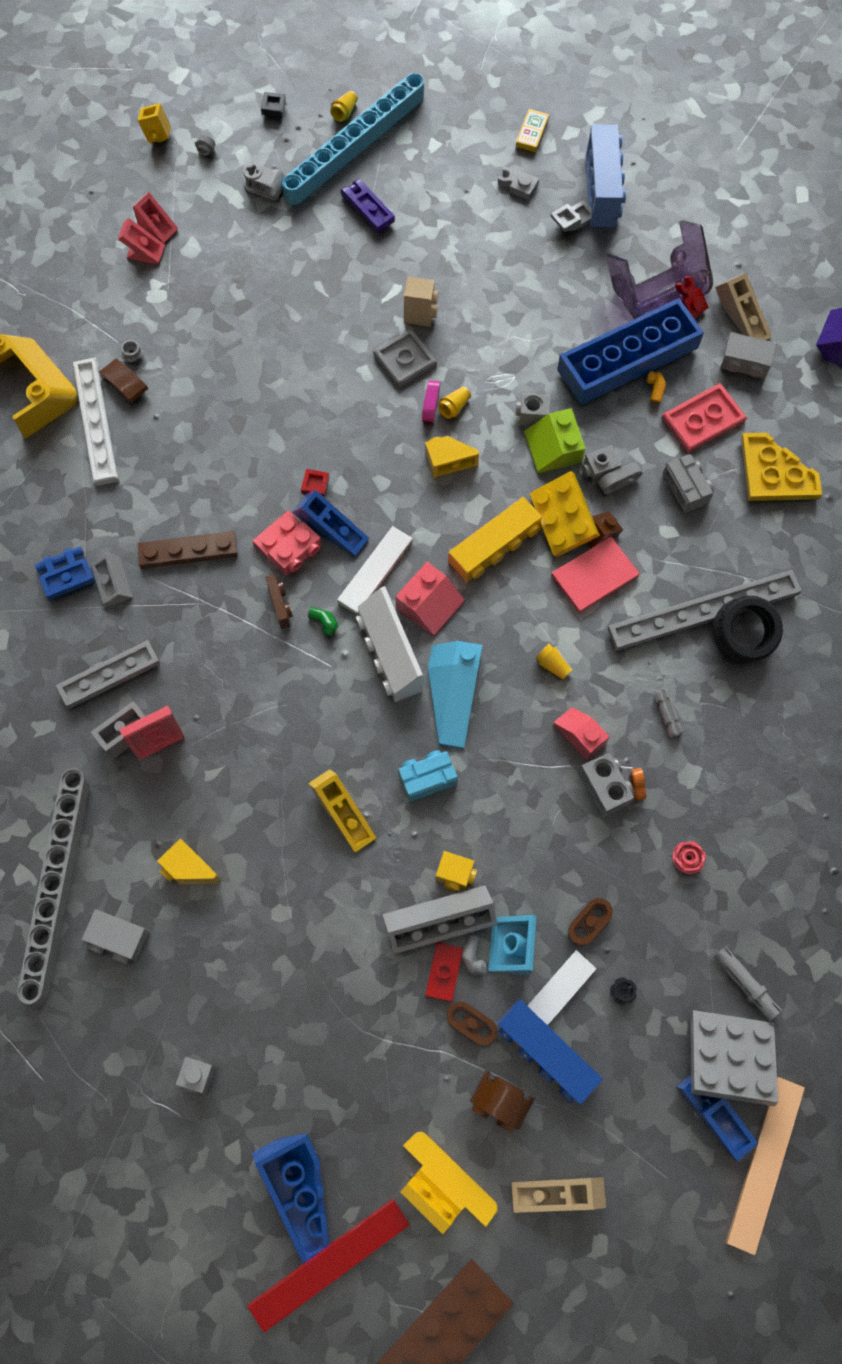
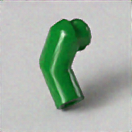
M310 607L308 618L322 623L324 626L323 634L334 636L336 629H338V622L333 614L326 610Z

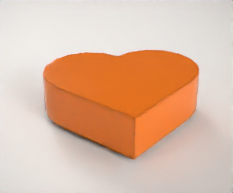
M641 768L632 769L629 778L634 789V798L636 800L646 799L643 771Z

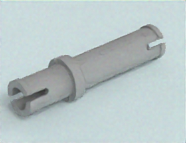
M727 946L713 956L748 996L747 1000L750 1003L753 1002L768 1021H771L782 1011L768 995L765 986H761L751 976Z

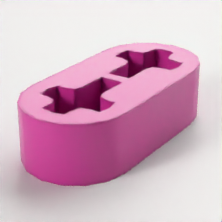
M428 380L422 421L434 422L440 393V381Z

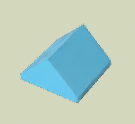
M537 916L496 917L498 925L492 926L488 971L530 976L533 971Z

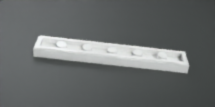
M96 358L75 361L73 366L93 483L95 486L119 482L98 362Z

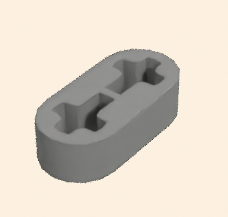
M631 462L604 475L598 481V485L604 494H609L638 480L642 476L643 471L637 462Z

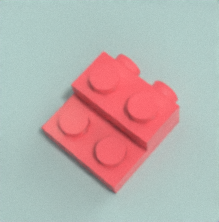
M289 510L252 540L253 545L285 576L290 572H296L301 567L302 562L309 556L313 557L316 555L321 547L320 537L305 522L301 523Z

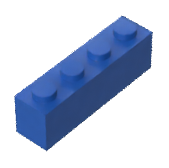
M518 998L496 1022L501 1027L497 1032L508 1043L514 1040L521 1047L518 1052L529 1063L534 1059L541 1066L538 1072L548 1082L551 1083L553 1080L558 1082L562 1086L559 1092L570 1103L576 1100L581 1105L603 1080L521 999Z

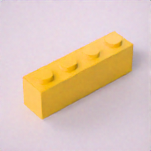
M523 496L450 550L448 553V563L466 583L472 578L477 579L485 572L488 566L499 563L508 551H515L519 548L522 541L528 536L530 538L535 536L541 529L542 516Z

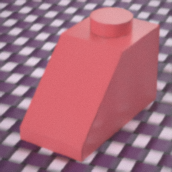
M573 707L553 722V725L586 761L606 746L610 737L592 717Z

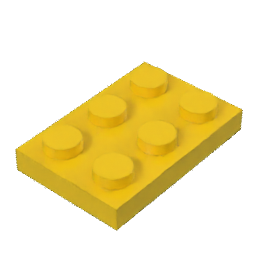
M572 471L529 493L535 509L542 516L541 525L555 557H559L599 536L575 473Z

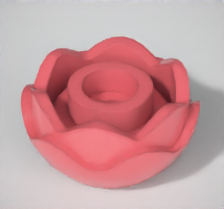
M682 842L675 847L673 862L679 871L686 874H694L703 869L706 853L696 842Z

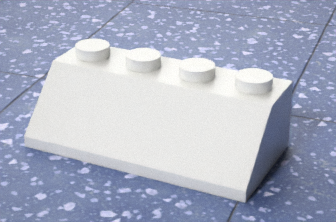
M384 586L358 606V616L355 619L360 631L365 630L367 637L364 638L368 651H373L376 659L373 662L377 673H382L385 678L382 684L387 696L392 695L394 702L423 692V674Z

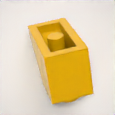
M445 436L442 438L435 437L425 442V456L433 478L478 466V450L456 439Z
M181 838L157 860L162 866L159 872L169 882L175 879L179 884H217L220 881L218 875Z

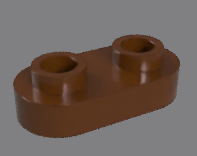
M602 898L591 900L569 925L568 937L570 941L577 946H586L591 943L611 920L613 915L611 904ZM600 909L603 916L600 918L596 917L593 913L594 910ZM579 928L583 929L586 933L585 937H579L576 934V930Z
M462 1001L455 1002L448 1008L447 1022L460 1034L479 1046H488L495 1040L497 1036L496 1024L477 1009ZM457 1012H463L465 1014V1020L461 1022L457 1021L455 1019V1014ZM480 1027H485L488 1030L486 1037L479 1036L478 1029Z

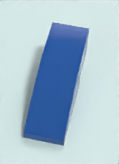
M691 1075L676 1086L700 1120L735 1161H739L758 1145L756 1139L727 1099L691 1094Z

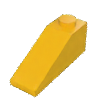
M329 769L308 783L329 817L355 853L376 839L373 831L335 772Z

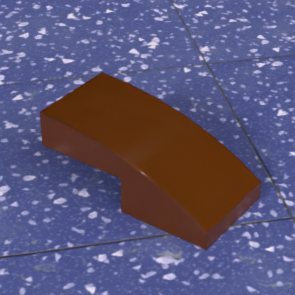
M117 358L99 371L102 379L115 387L118 394L130 403L149 389L131 369Z

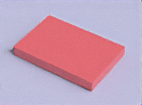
M721 383L662 415V420L687 453L741 425L747 419Z
M610 537L552 572L551 577L580 614L638 578L640 573L614 539Z
M169 706L119 729L122 737L138 760L184 739L183 732Z

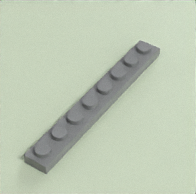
M789 570L609 625L608 632L616 651L712 622L719 609L725 603L742 596H758L770 603L797 596L802 590L793 570ZM742 608L739 609L735 614L742 613L750 609Z

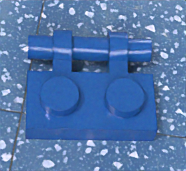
M81 546L74 549L67 548L63 550L64 553L54 557L47 556L43 558V561L34 564L38 573L47 570V573L40 575L39 579L49 600L95 582L86 558L84 557L77 561L75 559L84 555ZM65 562L69 563L65 566L55 569V566H58Z

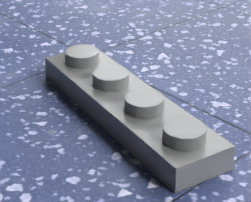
M147 640L57 684L56 687L66 707L70 709L159 665L160 662Z

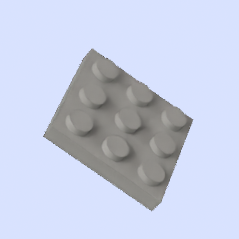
M693 1010L690 1014L691 1094L775 1107L778 1103L774 1023Z

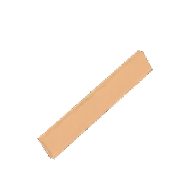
M777 1077L778 1103L775 1107L768 1105L766 1107L756 1140L758 1145L754 1147L725 1242L752 1255L756 1254L805 1087Z

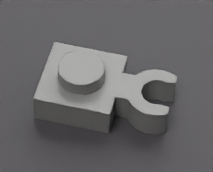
M506 167L503 168V176L506 178L498 177V185L502 187L510 186V193L527 200L531 198L539 184V178L520 170L516 175L513 174L511 169Z

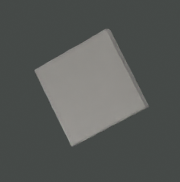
M412 329L373 350L375 358L399 388L437 366L436 359Z

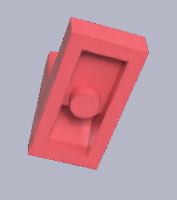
M130 218L124 221L118 240L129 247L127 258L158 264L165 244Z

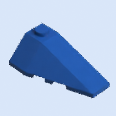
M307 1133L277 1139L252 1153L256 1167L303 1264L329 1245L320 1160Z

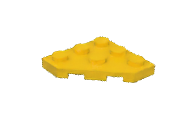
M768 433L742 434L741 444L748 501L809 500L821 498L820 475L817 471L803 465L799 461L800 458L786 447L784 449L781 448Z

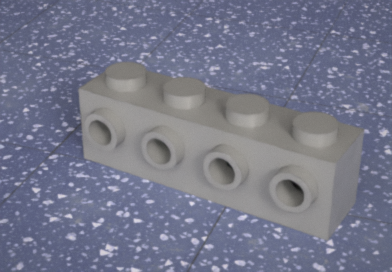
M486 885L383 914L393 954L498 925L494 904Z

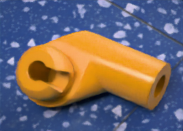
M650 371L647 383L654 384L650 401L661 403L666 388L665 379L662 373Z

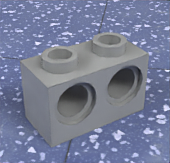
M610 753L582 765L579 771L603 817L630 805L635 794L631 783L625 781L621 775L622 768L616 758L613 759ZM603 768L607 770L609 776H599L596 769ZM611 790L617 791L621 799L613 800L608 792Z

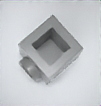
M611 445L586 454L582 465V472L585 478H589L593 486L598 484V481L604 475L620 468L622 465Z

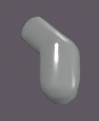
M468 935L462 952L463 962L468 973L471 975H483L487 969L486 963L483 960H478L476 955L480 938Z

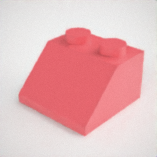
M426 562L395 596L396 609L433 637L465 602L448 577L429 562Z

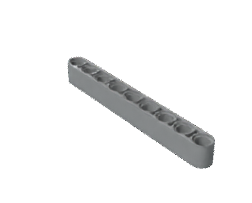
M75 768L66 770L60 779L17 989L19 1000L32 1007L44 1005L49 997L90 789L88 779L80 770ZM74 779H81L77 787L70 788V784ZM71 803H75V809L70 813H65L66 807ZM70 828L69 836L60 839L61 832L64 829ZM60 854H65V860L61 864L55 865L56 857ZM55 880H60L58 889L50 891V884ZM50 906H54V914L49 918H45V910ZM48 932L49 940L47 943L40 945V936ZM43 959L44 966L41 971L34 972L33 967L36 961ZM37 986V997L29 1000V990Z

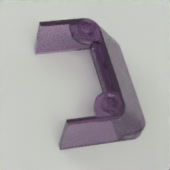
M685 220L679 221L683 244L675 247L671 253L670 261L672 268L638 284H635V279L630 273L628 260L611 254L606 255L613 289L634 319L678 298L681 299L683 296L677 292L675 284L683 283L685 286V276L693 277L695 281L694 288H700L704 296L711 291L713 276L701 224Z

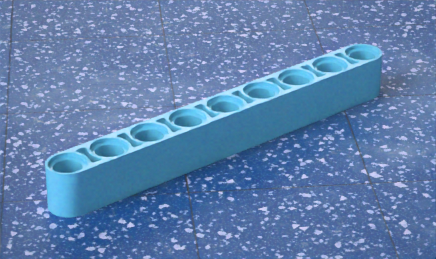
M418 73L407 75L287 174L282 182L286 202L292 205L301 203L420 104L424 99L423 76Z

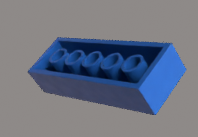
M678 298L560 354L557 371L579 404L583 405L698 349L704 332Z

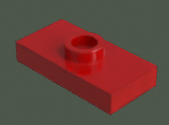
M437 942L425 997L452 1003L463 948Z

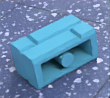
M439 750L430 752L425 756L426 759L416 762V759L408 760L401 765L402 768L398 769L399 778L409 802L458 784V777L447 751L440 753Z

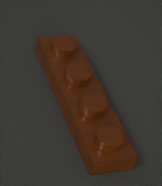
M235 531L138 543L139 565L141 569L238 557Z

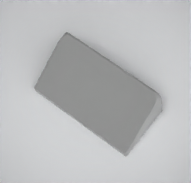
M106 553L91 563L104 607L129 600L133 597L120 556Z

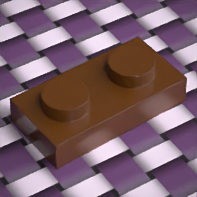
M275 574L266 576L267 586L281 630L289 628L288 618H292L293 615L289 603L284 604L282 596H286L282 581L277 582Z

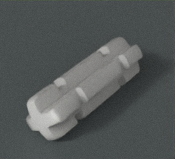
M662 689L655 692L654 698L656 703L660 704L658 708L665 726H668L669 737L675 738L682 735L683 728L681 723H678L679 718L672 701H669L671 697L668 690Z

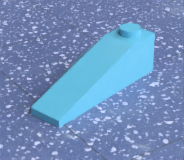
M462 641L432 645L428 675L439 745L460 749L465 747L482 645Z

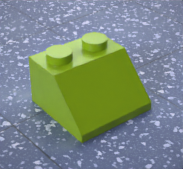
M572 408L549 413L524 431L537 474L583 463L586 447Z

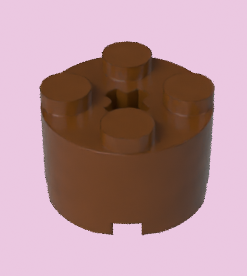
M485 1070L470 1099V1102L474 1104L472 1111L484 1118H487L489 1114L497 1118V1125L510 1133L513 1132L514 1128L519 1130L535 1098L529 1095L526 1100L523 1098L525 1095L523 1090L497 1075L494 1080L488 1078L490 1072Z

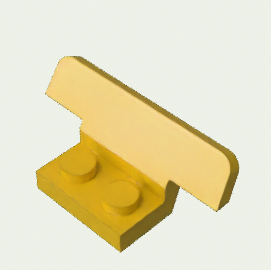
M424 1132L415 1133L403 1146L423 1166L400 1193L442 1234L451 1226L464 1207L486 1227L497 1212L496 1202Z

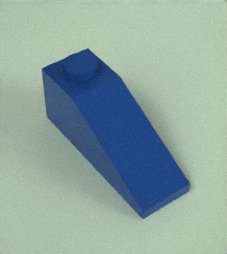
M316 490L306 494L292 511L296 517L305 522L313 531L352 556H356L369 539L364 532Z

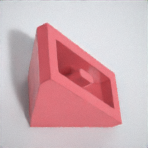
M147 192L133 206L137 224L162 243H165L178 230V227L150 192Z

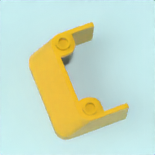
M0 334V363L15 354L36 379L26 389V396L31 404L12 416L22 436L26 439L74 407L78 402V394L74 386L33 339Z

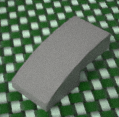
M583 200L572 207L566 204L552 212L550 217L564 232L573 231L590 223L592 208Z

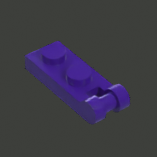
M358 178L352 183V186H346L340 190L343 199L349 202L377 233L395 222V215L361 179Z

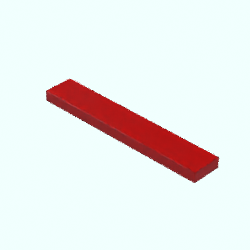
M391 1199L250 1302L248 1309L262 1331L266 1332L410 1225L395 1200Z

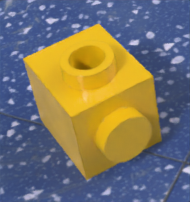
M161 103L140 108L137 121L148 143L163 142L168 139L171 124Z
M444 851L435 881L445 884L444 888L459 892L461 889L465 891L467 884L473 885L477 870L473 869L474 860Z

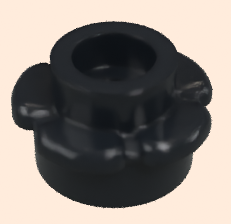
M624 977L615 980V984L611 985L610 994L615 998L614 1001L616 1003L625 1005L626 1003H632L636 999L637 987L631 980H627ZM622 989L626 990L625 994L621 993Z

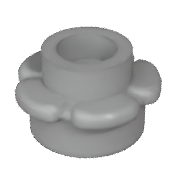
M200 135L199 139L195 141L197 151L204 156L215 153V141L207 135Z
M126 340L121 345L120 355L128 362H135L142 357L143 350L137 341Z

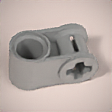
M248 163L243 167L242 171L245 177L244 188L247 192L273 201L279 198L283 190L282 182L285 177L281 171L270 169L257 163Z

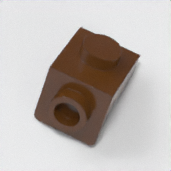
M610 511L592 516L599 536L587 542L590 548H593L603 540L619 536L623 531V528Z

